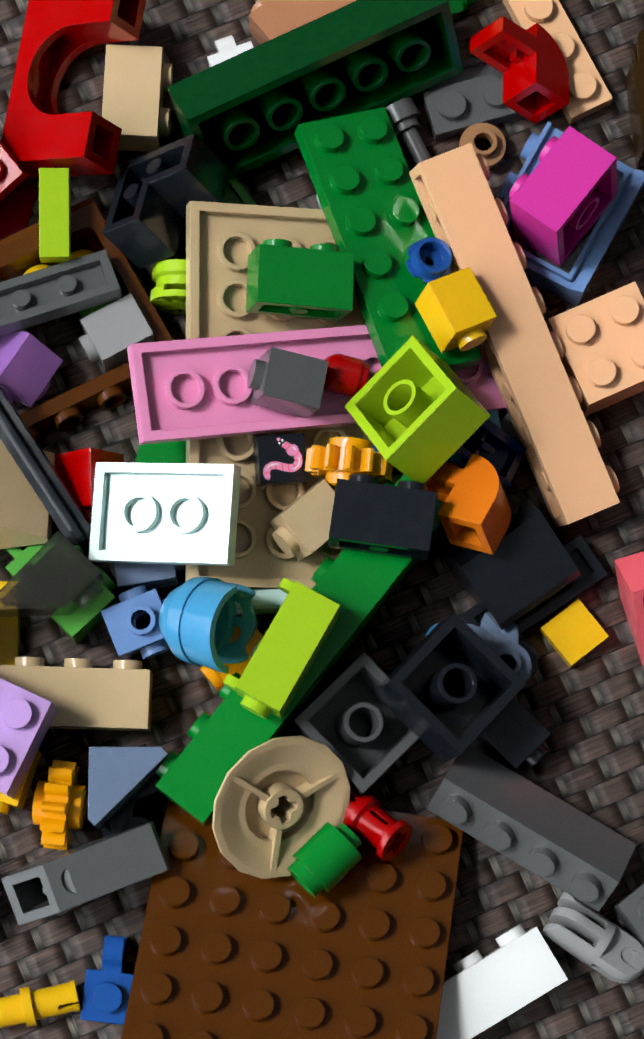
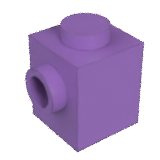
M19 330L0 337V386L11 403L15 401L32 407L35 401L42 398L48 391L51 384L50 379L63 360L32 334Z

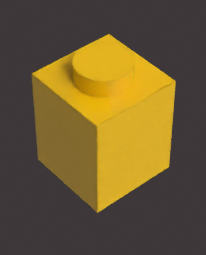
M470 267L428 282L415 302V306L441 354L457 347L461 351H467L478 346L487 338L485 333L497 318Z

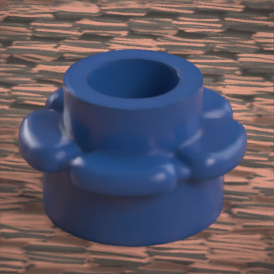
M427 237L413 243L408 249L409 259L406 265L413 277L420 278L427 284L451 273L453 268L452 252L443 240L436 237ZM425 259L432 261L433 265H427Z

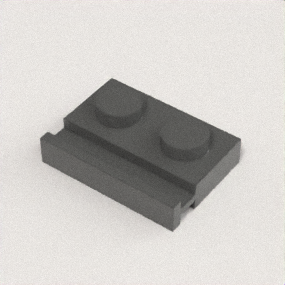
M473 57L462 61L464 72L421 91L422 102L435 141L462 134L469 126L476 123L495 125L523 117L503 104V73L478 57Z

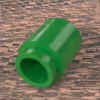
M326 822L292 856L295 861L287 870L310 895L316 898L323 890L329 892L362 859L361 854L357 850L362 845V842L344 823L340 822L334 827L329 822Z

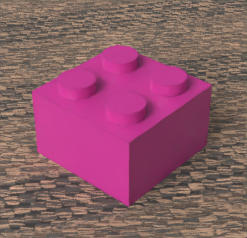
M571 126L565 130L560 138L554 136L546 143L539 155L540 163L530 175L527 173L522 174L516 180L509 193L514 236L559 267L618 195L617 157Z

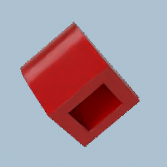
M503 15L470 37V53L503 73L504 105L537 124L569 104V71L565 58L553 37L541 25L536 23L525 30Z

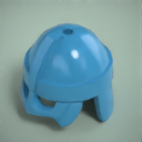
M194 577L171 591L165 598L159 614L160 632L169 645L170 650L178 659L196 666H204L228 674L229 667L223 663L234 664L248 659L246 646L258 626L251 602L256 593L246 586L224 582L218 578ZM235 602H238L242 607V617H236ZM238 626L241 629V634L235 642H230L234 628Z

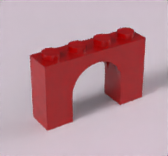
M146 0L28 1L1 139L29 174L26 180L39 179V168H69L71 177L114 174L122 129L93 111L59 114L57 106L58 90L67 68L83 51L99 44L139 40Z

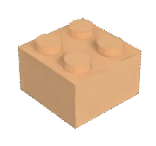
M635 281L547 320L546 324L549 332H555L563 346L564 358L561 361L568 377L573 376L580 387L583 401L579 404L585 417L644 391V299Z

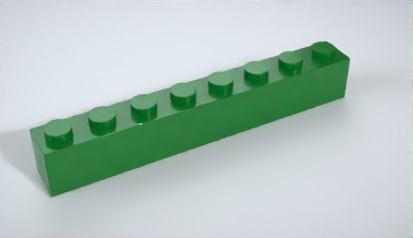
M403 474L398 482L413 480ZM388 481L385 485L398 487V482L394 484ZM439 499L436 500L431 542L443 528L438 512L444 503ZM343 550L335 560L328 556L311 578L316 583L312 590L339 604L340 616L282 718L270 713L267 719H263L251 713L240 705L243 697L224 685L219 693V696L224 699L212 715L205 711L199 716L187 733L192 738L190 743L181 754L175 750L172 751L158 768L156 775L161 779L155 785L157 789L206 828L213 819L214 799L226 773L247 751L272 738H277L417 560ZM261 640L258 642V644L255 646V648H254L253 651L251 652V654H250V657H251V658H252L254 652L256 651L258 645L260 644ZM238 672L232 675L238 679L241 677Z

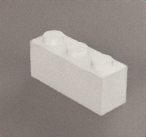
M519 924L495 939L499 945L498 949L482 957L479 950H476L453 964L457 973L443 983L436 1039H472L568 980L537 927H533L525 932L522 925Z

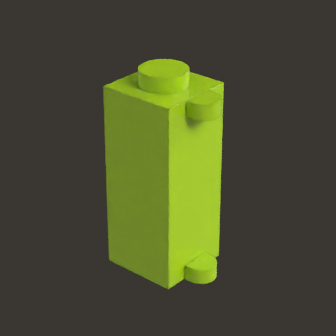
M286 578L282 579L278 588L288 595L241 677L238 679L227 674L223 681L224 685L243 697L240 703L242 707L263 719H267L270 713L282 718L340 616L339 604L297 581L294 583Z

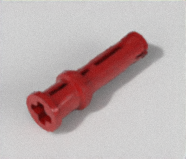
M350 789L349 806L346 808L343 823L357 837H362L377 849V856L383 861L392 860L407 845L412 834V826L405 820H395L381 809V802L373 796H361Z

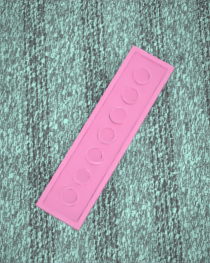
M366 325L130 344L127 347L139 445L358 425L344 407L353 397L333 393L324 387L320 409L308 418L252 405L253 389L247 387V380L253 360H259L271 347L325 360L333 354H344L362 359L364 363L369 364V372L377 373L382 367ZM479 344L478 348L482 359L478 365L454 372L486 410L498 409V412L507 411Z

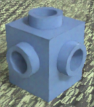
M145 585L132 588L118 595L120 603L101 610L117 654L122 659L141 653L143 660L170 649L159 628V614L165 598L162 599L160 592L156 588L147 591ZM145 615H150L151 621L149 626L139 630V619Z

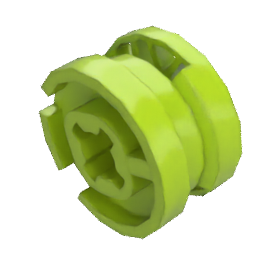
M168 259L156 262L152 270V280L156 283V287L150 292V303L153 304L156 310L184 315L186 313V259Z

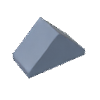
M89 747L88 820L95 827L100 829L157 772L168 756L162 747Z

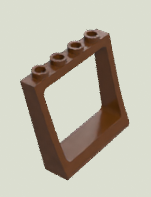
M90 197L71 206V253L80 249H106L117 278L127 295L131 293L154 334L155 342L173 340L153 304L150 303L148 295L125 255L103 235L106 222L93 198ZM39 222L0 240V282L21 276L35 265L46 264L53 266L60 264L41 263L39 258ZM129 362L20 414L37 443L39 444L41 441L40 435L56 427L59 431H69L76 428L83 422V414L101 407L102 410L107 411L122 405L127 399L126 393L132 391Z

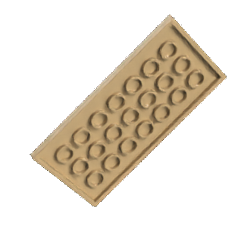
M189 201L186 205V339L366 325L354 292L353 311L340 321L246 312L248 255L258 244H263V241L267 239H285L292 242V247L310 249V246L314 244L336 245L323 209ZM359 425L186 441V463L235 464L241 467L234 566L186 565L185 582L194 577H212L224 582L240 584L250 589H279L280 582L283 578H286L294 583L297 581L312 589L316 583L311 578L317 568L328 556L335 560L343 549L329 548L328 540L311 555L298 560L294 554L292 556L287 555L277 545L272 535L275 530L268 522L309 488L325 479V477L310 476V473L307 472L308 482L305 484L256 486L252 438L256 435L304 433L305 452L307 453V448H312V445L327 447L329 439L333 437H355L369 441L370 439Z

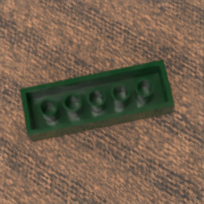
M357 0L172 84L167 88L184 137L195 133L230 168L228 180L299 148L294 135L298 124L382 107L386 108L400 99L417 94L464 72L448 0Z

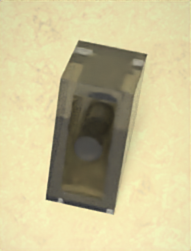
M57 531L0 590V617L71 615L78 607L85 611L103 592L99 585L105 579L102 572Z

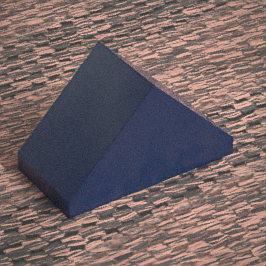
M487 419L446 462H451L460 468H464L472 454L479 455L494 466L505 490L510 486L527 448L491 420Z

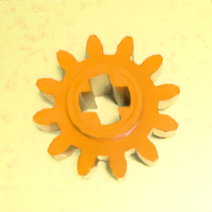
M333 437L329 439L327 447L312 445V448H307L305 472H309L310 476L325 477V481L332 489H336L337 478L348 480L350 474L370 475L376 477L378 483H386V480L391 481L393 465L387 462L380 452H374L371 441L355 437Z
M53 760L52 766H49L48 781H38L32 805V819L34 825H40V830L42 831L41 845H43V848L67 851L68 844L72 842V829L82 830L88 806V789L86 785H80L77 762Z

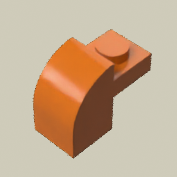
M476 454L471 455L464 468H460L451 462H445L424 484L428 486V491L438 492L437 499L444 503L438 512V517L450 544L494 555L511 521V507L496 469L488 460Z

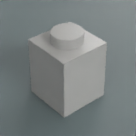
M131 293L80 320L85 335L79 337L78 340L89 361L93 363L100 360L106 372L129 361L127 347L130 344L155 342L154 334Z

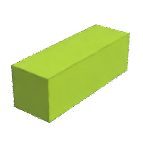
M39 168V258L41 263H63L71 260V174L69 168Z

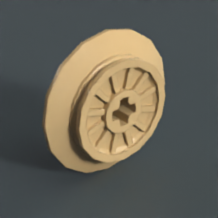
M301 735L272 738L247 751L226 773L214 799L212 830L220 853L239 872L261 879L291 876L287 868L295 861L292 856L326 822H329L334 827L340 822L343 823L346 808L349 806L351 788L343 762L324 743Z

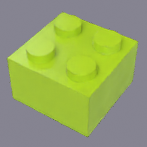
M413 335L344 406L387 462L411 480L423 484L491 416L450 366Z

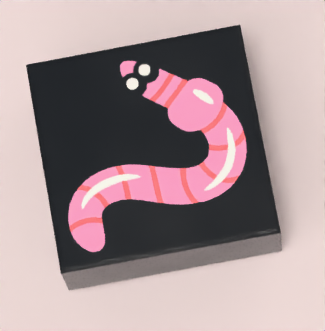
M304 433L256 435L252 438L256 486L297 485L308 482V475L305 472L306 452Z

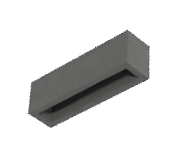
M470 745L461 755L455 758L426 808L598 912L619 884L637 845Z

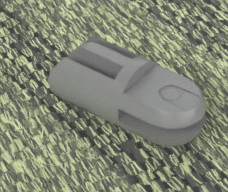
M563 892L557 902L558 907L554 908L549 917V923L545 925L541 935L608 980L616 983H629L639 978L644 972V946L638 939L588 905Z

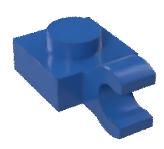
M105 936L102 969H86L80 1020L124 1025L134 973L123 972L127 937Z

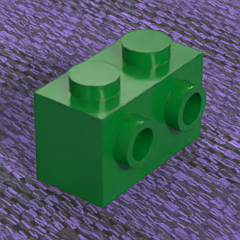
M285 239L264 240L263 244H258L248 255L246 312L332 321L342 320L353 311L354 253L339 252V247L333 244H314L310 246V249L292 247V242Z

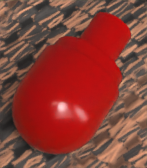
M333 354L325 359L329 363L324 387L333 393L353 397L376 373L369 372V364L364 363L362 359L344 354Z

